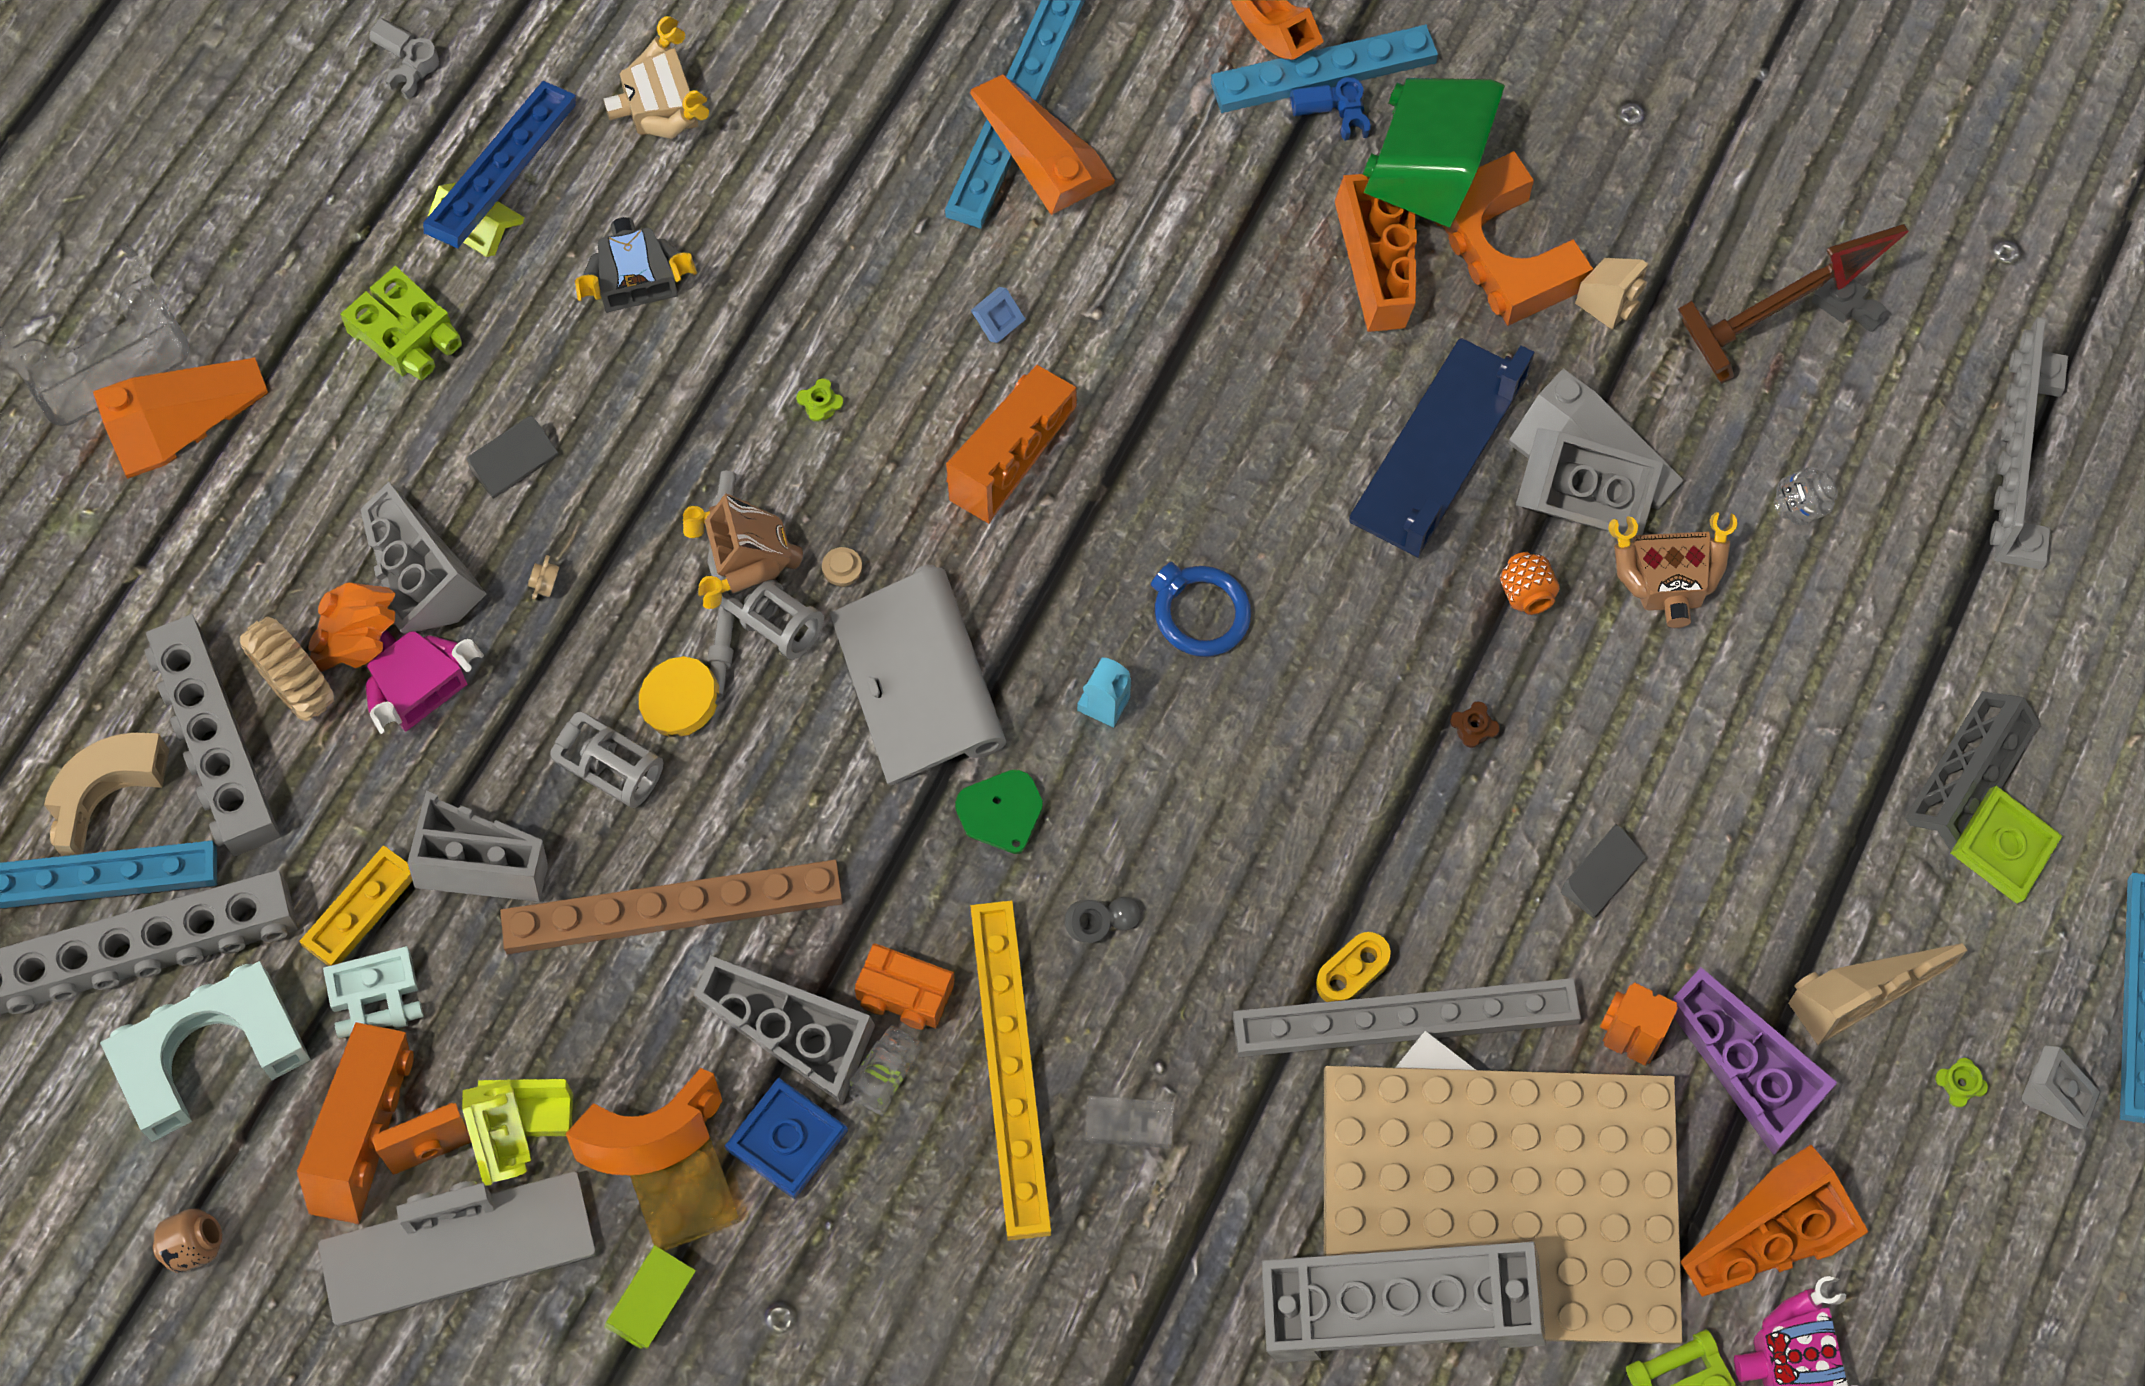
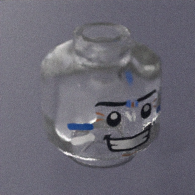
M1807 467L1779 481L1776 487L1774 505L1782 518H1787L1791 523L1803 526L1830 514L1838 497V492L1834 480L1827 472Z

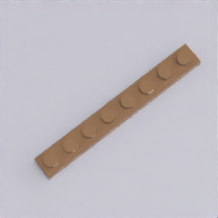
M835 859L500 909L504 950L506 954H514L841 905L843 903L837 861Z

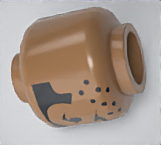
M187 1209L167 1217L157 1225L153 1242L154 1255L167 1269L175 1273L188 1272L208 1264L218 1254L222 1242L221 1227L213 1216L200 1209Z

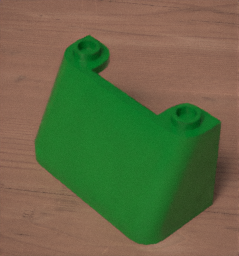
M1406 78L1404 84L1397 82L1388 104L1394 106L1392 112L1394 115L1384 143L1378 155L1370 154L1362 174L1369 177L1364 193L1450 228L1478 170L1505 85L1492 79Z

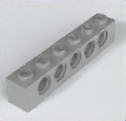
M193 614L145 632L150 644L149 648L144 649L146 658L152 671L156 672L159 670L163 681L157 683V687L165 705H173L176 716L171 717L170 722L178 740H186L189 751L184 752L183 757L191 775L198 774L202 786L197 787L196 792L204 810L211 809L215 821L209 823L217 845L225 844L233 857L281 838L205 636ZM190 663L185 670L176 672V669L181 664ZM203 697L202 701L197 705L188 706L194 698ZM217 731L211 739L201 741L206 733ZM230 766L229 770L223 775L214 776L216 770L220 767ZM243 801V804L237 810L227 811L233 802Z

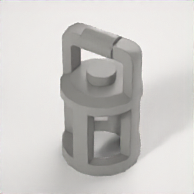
M768 580L762 584L751 586L754 590L746 596L744 605L733 597L746 589L733 594L731 590L722 593L720 605L738 617L743 628L752 632L756 630L779 646L780 653L788 659L794 660L806 653L821 632L824 622L822 612L812 606L806 607L783 591L782 585L776 580ZM778 607L793 616L784 631L769 622ZM806 625L808 629L799 642L795 641L794 637L799 629Z
M577 712L572 716L557 737L550 751V756L555 763L630 808H636L646 800L659 780L664 763L663 759L584 712ZM587 724L599 732L583 744L580 750L579 766L564 758L567 750H570L579 736L583 725ZM617 743L642 759L633 766L616 756L614 752ZM605 768L626 780L623 790L621 791L598 777V775Z

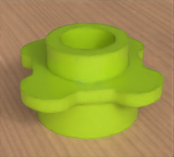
M824 378L818 379L815 385L808 390H800L796 396L797 403L805 406L809 418L815 422L829 419L836 410H840L843 406L842 396L835 394L831 389V382ZM817 398L824 399L822 402L816 401Z
M1968 1058L1958 1059L1951 1068H1942L1935 1075L1936 1083L1944 1087L1949 1095L1950 1104L1957 1108L1964 1107L1967 1104V1100L1974 1096H1984L1988 1090L1987 1082L1983 1080L1980 1070ZM1958 1080H1964L1965 1086H1960Z

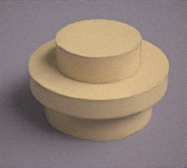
M835 548L829 551L823 558L822 572L826 580L831 584L846 587L853 584L860 577L862 561L858 553L850 548Z

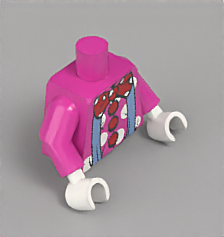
M1830 1276L1821 1278L1817 1282L1815 1290L1810 1288L1784 1300L1763 1319L1762 1329L1754 1337L1756 1352L1734 1356V1367L1739 1382L1762 1379L1764 1386H1848L1830 1309L1822 1308V1303L1837 1305L1845 1301L1846 1294L1836 1295L1832 1299L1827 1295L1828 1285L1839 1281V1278Z

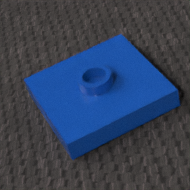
M778 1078L725 1144V1149L795 1200L848 1132V1128Z

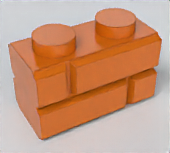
M874 943L855 984L856 999L861 1001L860 1006L871 1013L883 1015L886 1010L900 1015V1021L909 1027L923 1030L925 1025L936 1029L954 988V972Z
M1635 982L1629 985L1625 994L1617 991L1599 1027L1607 1031L1603 1039L1604 1046L1620 1054L1627 1052L1628 1058L1644 1066L1648 1063L1650 1064L1678 1009L1677 1002L1660 994L1653 996L1652 990Z

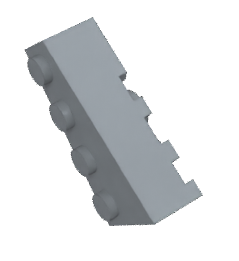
M710 955L694 993V997L698 1002L843 1105L875 1027L871 1016Z

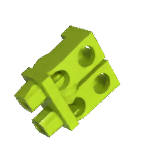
M396 265L370 287L372 296L365 291L340 313L347 333L358 342L360 340L364 342L387 364L393 366L394 370L402 377L409 373L423 381L435 368L434 360L428 355L434 348L437 347L448 356L452 355L462 345L460 335L452 326L448 312L440 305L438 306ZM395 283L396 285L385 294L386 288L390 284ZM367 308V311L357 319V314L360 310Z

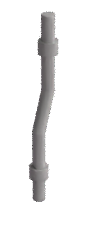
M722 471L720 473L717 498L713 499L712 506H716L725 493L734 495L736 474L734 472ZM710 545L707 562L711 576L717 577L720 580L726 579L725 576L718 575ZM721 605L719 607L714 645L709 647L707 664L710 666V670L714 673L719 684L717 698L723 696L726 671L732 665L734 652L730 648L735 615Z

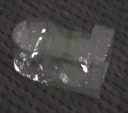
M894 1025L890 1026L879 1042L875 1043L851 1078L850 1098L883 1117L891 1104V1098L914 1066L923 1043Z

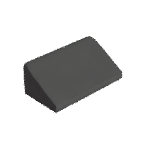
M530 415L469 455L467 462L471 472L494 499L559 454L539 423Z
M1615 824L1565 881L1561 893L1592 918H1595L1643 863L1646 856L1624 830Z

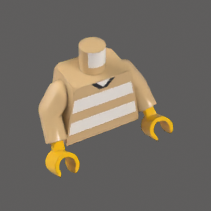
M670 16L662 18L657 26V32L660 37L656 36L645 51L628 68L620 72L624 93L603 99L609 120L631 115L636 131L641 135L649 134L672 139L685 129L699 127L698 120H705L709 116V109L702 105L707 102V97L696 90H689L676 50L670 47V43L680 44L685 39L684 30L677 27L678 21Z

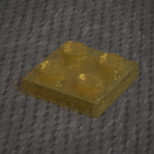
M711 1138L696 1152L670 1167L652 1173L630 1175L653 1244L663 1251L740 1223Z

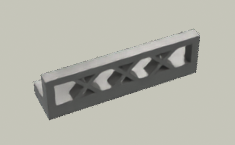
M1981 692L1905 816L1910 826L1938 831L1948 848L1953 849L1988 790L1996 785L1999 788L2003 786L2040 724L2024 697ZM1990 706L2002 708L1998 715L1984 722L1982 721ZM1983 736L1984 739L1979 747L1963 753L1967 743ZM1961 768L1964 769L1959 779L1944 785V781L1949 774ZM1944 800L1945 803L1937 816L1925 814L1929 806Z

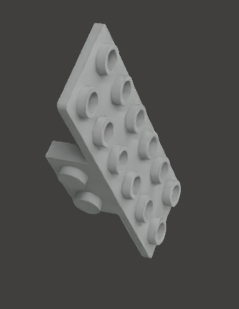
M569 1172L492 1194L484 1182L479 1184L476 1181L460 1182L450 1188V1192L435 1196L433 1193H420L409 1197L407 1203L396 1206L398 1219L320 1240L318 1247L333 1323L336 1326H343L595 1256L596 1250L578 1174L576 1172Z

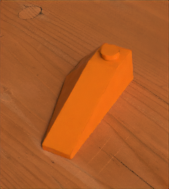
M1002 74L971 89L970 94L1051 215L1114 184L1115 179L1097 152L1005 75Z
M254 357L133 377L95 390L93 394L105 429L127 479L167 465L177 458L175 453L192 441L200 442L208 436L206 431L223 419L231 420L268 394V390L257 360Z
M1809 1145L1773 1168L1680 1263L1698 1293L1703 1297L1751 1282L1755 1274L1776 1268L1779 1272L1793 1268L1792 1262L1811 1256H1815L1817 1260L1832 1256L1869 1231L1834 1170L1816 1149Z

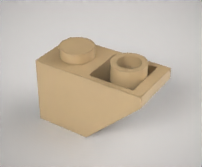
M1604 258L1580 284L1575 304L1613 330L1622 319L1629 321L1638 310L1641 302L1637 299L1647 284L1644 276L1648 263L1642 259Z

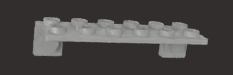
M2037 317L2030 330L2024 329L2019 349H2014L2010 358L2009 372L2015 374L2014 383L2009 384L2005 398V406L2011 407L2010 417H2006L2001 434V439L2007 441L2006 451L2001 453L1997 473L1998 475H2003L2002 486H1998L1995 494L1994 509L1999 510V519L1992 526L1990 545L1996 546L1994 561L2043 570L2047 563L2050 527L2024 523L2038 393L2058 397L2062 395L2065 389L2068 356L2042 351L2046 318Z

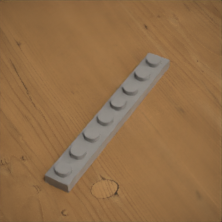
M1574 978L1233 1011L1238 1057L1418 1040L1425 1031L1434 1038L1575 1025L1579 1024L1581 1019Z

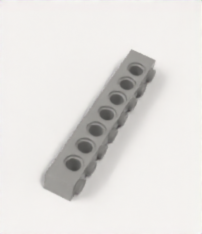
M276 870L0 948V980H2L0 986V1015L8 1012L11 1014L25 1013L32 1010L34 1005L50 1000L55 1002L67 1001L74 998L78 992L92 988L97 990L109 989L118 985L120 980L134 976L140 978L151 977L160 973L162 968L176 964L182 966L193 965L202 961L205 956L215 953H235L243 950L247 944L257 941L273 942L281 940L287 936V933L298 930L288 883L281 872ZM256 909L253 918L245 922L239 921L245 911ZM214 921L213 927L208 932L197 933L203 923ZM172 933L171 939L167 943L156 946V941L161 935ZM130 945L125 955L114 958V954L119 947ZM87 957L86 963L81 968L72 970V965L77 959ZM45 968L44 974L40 979L29 982L31 975L36 970Z

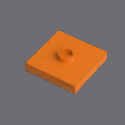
M453 1102L371 1137L376 1152L393 1175L471 1143L465 1118L456 1103Z

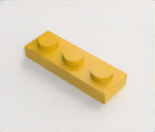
M383 845L300 939L299 942L302 947L328 966L342 963L413 881L407 862Z

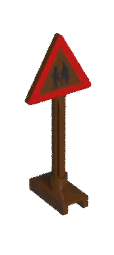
M1905 224L1831 246L1827 249L1829 265L1807 274L1729 320L1723 319L1711 327L1695 304L1690 301L1678 308L1679 313L1683 317L1682 322L1720 384H1723L1735 377L1723 346L1736 340V335L1817 290L1831 278H1833L1838 290L1844 288L1906 235L1909 230Z

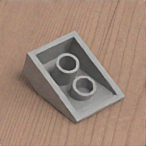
M1538 428L1516 506L1609 531L1610 521L1617 519L1619 524L1618 530L1621 534L1627 531L1628 524L1626 518L1630 516L1638 524L1636 535H1643L1663 462L1560 431Z

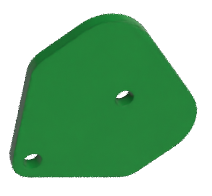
M1009 770L961 790L955 801V809L968 837L1012 854H1020L1024 851L1042 812L1043 801L1030 775L1020 770ZM995 799L1001 800L999 804H995L993 801ZM1014 842L1020 843L1018 847H1014L1012 844Z

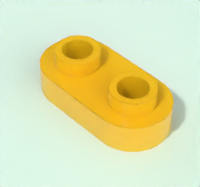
M1364 932L1355 936L1319 970L1316 987L1320 997L1326 1002L1353 1000L1386 970L1391 955L1388 942L1381 935L1373 932ZM1368 952L1373 954L1376 960L1372 963H1366L1361 959L1360 955ZM1340 980L1345 984V988L1339 991L1334 990L1330 986V982Z

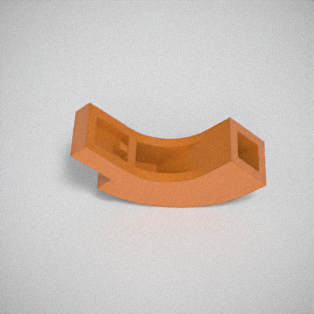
M1230 0L1253 36L1267 50L1280 58L1294 60L1324 42L1308 7H1296L1287 0Z
M700 1068L668 1104L646 1115L622 1116L593 1103L566 1133L575 1160L599 1172L628 1176L652 1173L684 1160L710 1139L705 1121L717 1112L719 1105L723 1102L715 1075Z

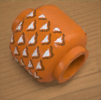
M1521 552L1512 556L1500 575L1501 585L1511 607L1528 615L1539 614L1549 609L1554 604L1560 590L1558 580L1549 560L1540 554Z

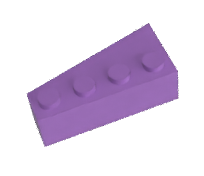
M1700 967L1673 997L1672 1001L1677 1002L1678 1007L1674 1019L1771 1153L1775 1155L1827 1097L1837 1082Z

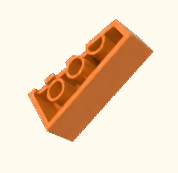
M1362 174L1344 175L1334 202L1367 331L1405 329L1416 301L1415 245L1417 243V230L1415 229V213L1365 194L1364 190L1369 177Z
M1036 365L1027 375H1022L1016 383L1014 390L946 463L949 501L989 524L1076 408L1077 387L1039 365Z
M355 1022L297 1169V1175L310 1215L360 1224L380 1158L371 1137L389 1128L392 1114L395 1112L399 1102L403 1078L409 1075L413 1065L414 1052L409 1050L406 1032Z

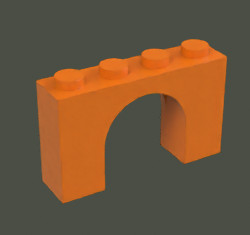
M1515 151L1478 167L1473 182L1451 227L1442 225L1449 236L1452 250L1456 255H1462L1468 265L1471 279L1476 285L1482 286L1488 295L1490 308L1496 315H1501L1507 326L1578 294L1580 284L1593 271V267L1574 239L1530 258H1514L1504 255L1494 249L1486 240L1482 227L1487 221L1528 202L1530 199L1534 180Z

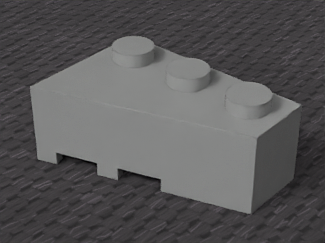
M426 790L407 862L415 888L540 902L548 868L544 845L541 839L497 820L492 823L474 815L471 809L462 805L457 808L439 800L438 795Z

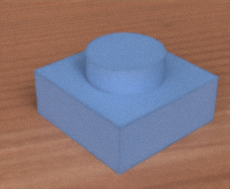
M998 287L971 309L990 342L998 343L1026 320L1007 288Z

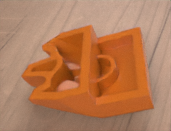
M345 583L324 594L318 606V613L321 615L318 628L311 636L308 647L309 651H311L310 659L319 671L323 672L340 663L358 668L369 663L382 652L383 642L380 641V636L395 622V611L387 609L396 594L389 587Z

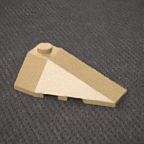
M1961 943L1835 968L1820 977L1816 972H1813L1795 984L1797 990L1788 1004L1816 1044L1820 1045L1955 966L1967 952V949Z

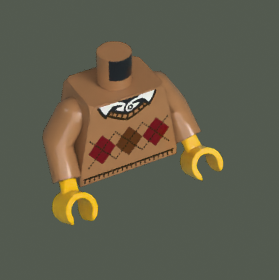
M1715 512L1711 516L1710 526L1715 531V538L1711 539L1709 532L1636 535L1638 524L1630 516L1626 518L1628 524L1627 531L1621 534L1618 530V520L1612 519L1608 530L1613 537L1618 538V543L1614 546L1618 578L1634 597L1641 599L1644 609L1648 611L1665 610L1668 627L1681 628L1691 623L1690 609L1702 606L1705 596L1714 593L1726 571L1730 541L1727 540V535L1733 533L1737 527V519L1734 514L1731 513L1729 526L1722 530L1717 526L1719 512Z

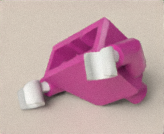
M385 630L380 636V641L383 642L382 652L367 665L372 676L366 682L368 712L379 733H384V726L394 721L398 725L400 724L405 732L468 685L458 664L466 672H469L472 669L469 662L475 657H484V654L471 639H465L457 643L431 635L422 637L415 631L408 632L397 641L388 630Z

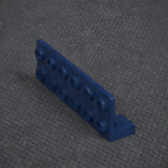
M1463 338L1458 339L1351 512L1349 522L1419 558L1529 376L1535 352L1520 345L1513 358L1506 356L1503 359Z

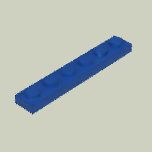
M542 81L423 222L424 234L458 249L576 106V95Z

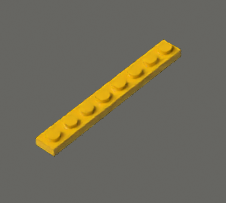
M1013 901L970 905L1007 1241L1051 1236Z

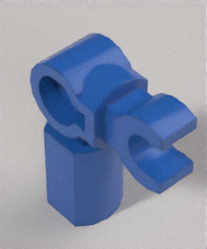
M1346 77L1341 79L1336 87L1330 88V85L1291 89L1290 103L1293 116L1330 112L1332 108H1336L1339 111V116L1344 118L1340 130L1344 141L1349 140L1351 126L1359 127L1362 130L1363 138H1368L1371 124L1368 117L1363 114L1365 111L1362 100L1364 88L1359 80L1353 77Z

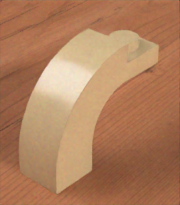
M124 733L110 736L87 746L63 766L52 782L44 806L55 818L51 825L50 841L61 856L83 854L90 817L95 807L104 797L125 787H163L170 749L160 734Z

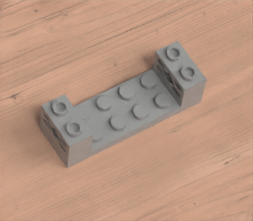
M1534 1242L1262 1261L1266 1349L1276 1363L1321 1360V1351L1467 1341L1497 1340L1500 1348L1546 1346L1539 1255Z

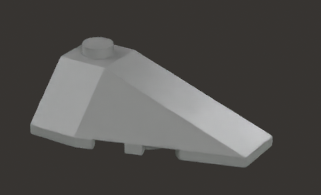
M1564 368L1539 393L1508 442L1509 445L1529 459L1537 429L1542 428L1560 431L1663 462L1651 508L1659 510L1683 483V479L1594 390Z
M389 481L360 509L368 545L374 549L377 562V565L374 566L375 576L381 581L382 587H389L396 593L387 609L395 611L394 624L402 633L407 634L411 631L417 632L458 623L486 595V592L465 565Z

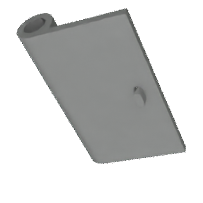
M935 565L921 566L913 572V575L830 612L888 785H894L960 754L965 753L969 757L980 758L994 754L1006 745L1004 733L945 569ZM877 682L879 683V686H880V689H881V692H882V696L880 695V691H879Z

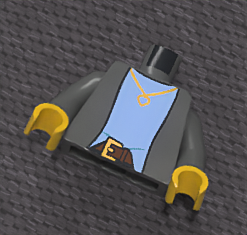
M621 217L611 223L613 235L603 237L598 241V252L590 257L583 275L575 279L577 300L582 301V298L585 296H595L596 300H600L602 296L605 312L608 313L678 297L675 281H681L680 276L686 273L696 275L697 270L690 253H681L667 240L657 239L651 228L635 230L634 222L631 218Z

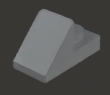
M2044 1046L2040 1059L2032 1070L2022 1096V1101L2026 1105L2076 1128L2086 1129L2100 1091L2060 1047Z

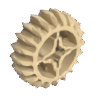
M265 617L260 622L256 621L247 628L248 631L240 636L241 647L259 674L297 718L307 722L314 716L318 717L326 711V707L334 702L333 691L322 673L290 632L276 619Z

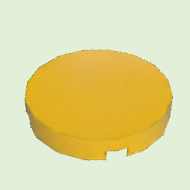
M685 656L667 659L654 667L644 679L639 691V710L644 721L661 735H690L702 728L714 715L717 707L715 701L717 693L719 694V684L714 673L698 659Z

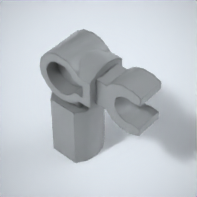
M380 18L371 29L370 40L373 43L403 59L401 68L394 69L387 75L386 83L388 88L393 91L398 83L406 82L401 91L406 99H410L417 91L416 82L419 79H423L426 74L435 71L439 66L440 59L433 43L426 38L416 39L412 34L384 18Z

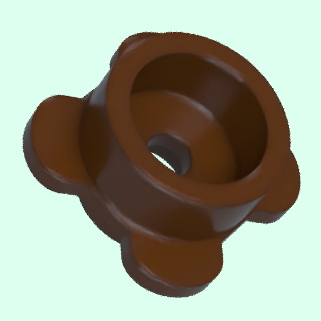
M1483 702L1472 703L1471 708L1464 712H1454L1450 719L1451 726L1457 728V734L1462 743L1470 748L1482 744L1488 737L1493 738L1497 736L1499 732V724L1491 720L1487 713L1488 708ZM1477 722L1479 726L1472 727L1471 723Z

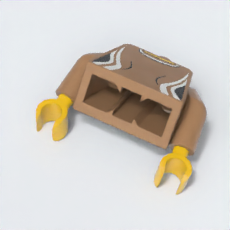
M725 493L718 504L709 507L707 512H704L698 506H690L683 513L684 536L698 538L704 534L706 525L717 573L726 577V579L720 580L714 576H706L700 581L698 595H704L703 607L706 609L717 608L722 602V593L731 590L733 594L751 586L762 584L765 581L775 580L785 567L794 570L799 567L802 561L803 549L800 546L788 543L782 520L778 516L751 505L747 501Z

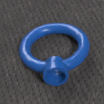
M1169 562L1151 582V586L1158 592L1155 601L1157 625L1166 640L1180 651L1201 657L1216 656L1234 648L1246 635L1251 621L1250 601L1244 588L1230 574L1209 566H1193L1181 570L1176 564ZM1195 582L1211 583L1220 587L1229 595L1235 607V619L1226 634L1213 640H1197L1185 635L1178 629L1171 616V603L1188 584Z

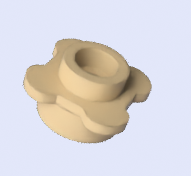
M549 555L545 556L543 565L534 564L527 585L535 588L532 596L533 600H536L537 594L550 597L559 566L548 563Z

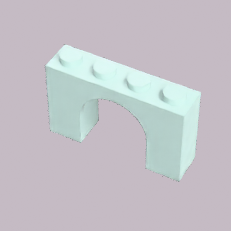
M260 961L255 964H244L235 968L229 974V977L215 984H205L196 988L190 993V997L174 1005L166 1004L158 1007L150 1014L149 1018L135 1025L127 1024L115 1029L109 1038L100 1042L140 1130L151 1142L192 1122L172 1078V1061L181 1042L195 1030L212 1024H227L239 1028L245 1032L262 1069L271 1080L311 1060L270 975Z

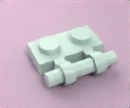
M407 946L323 968L331 1009L333 1012L349 1009L350 1019L335 1022L338 1039L350 1037L355 1022L382 1028L393 1025L394 1029L408 1026V1021L424 1017L420 1001L404 1005L402 995L418 991L412 957ZM387 999L389 1009L365 1014V1004Z

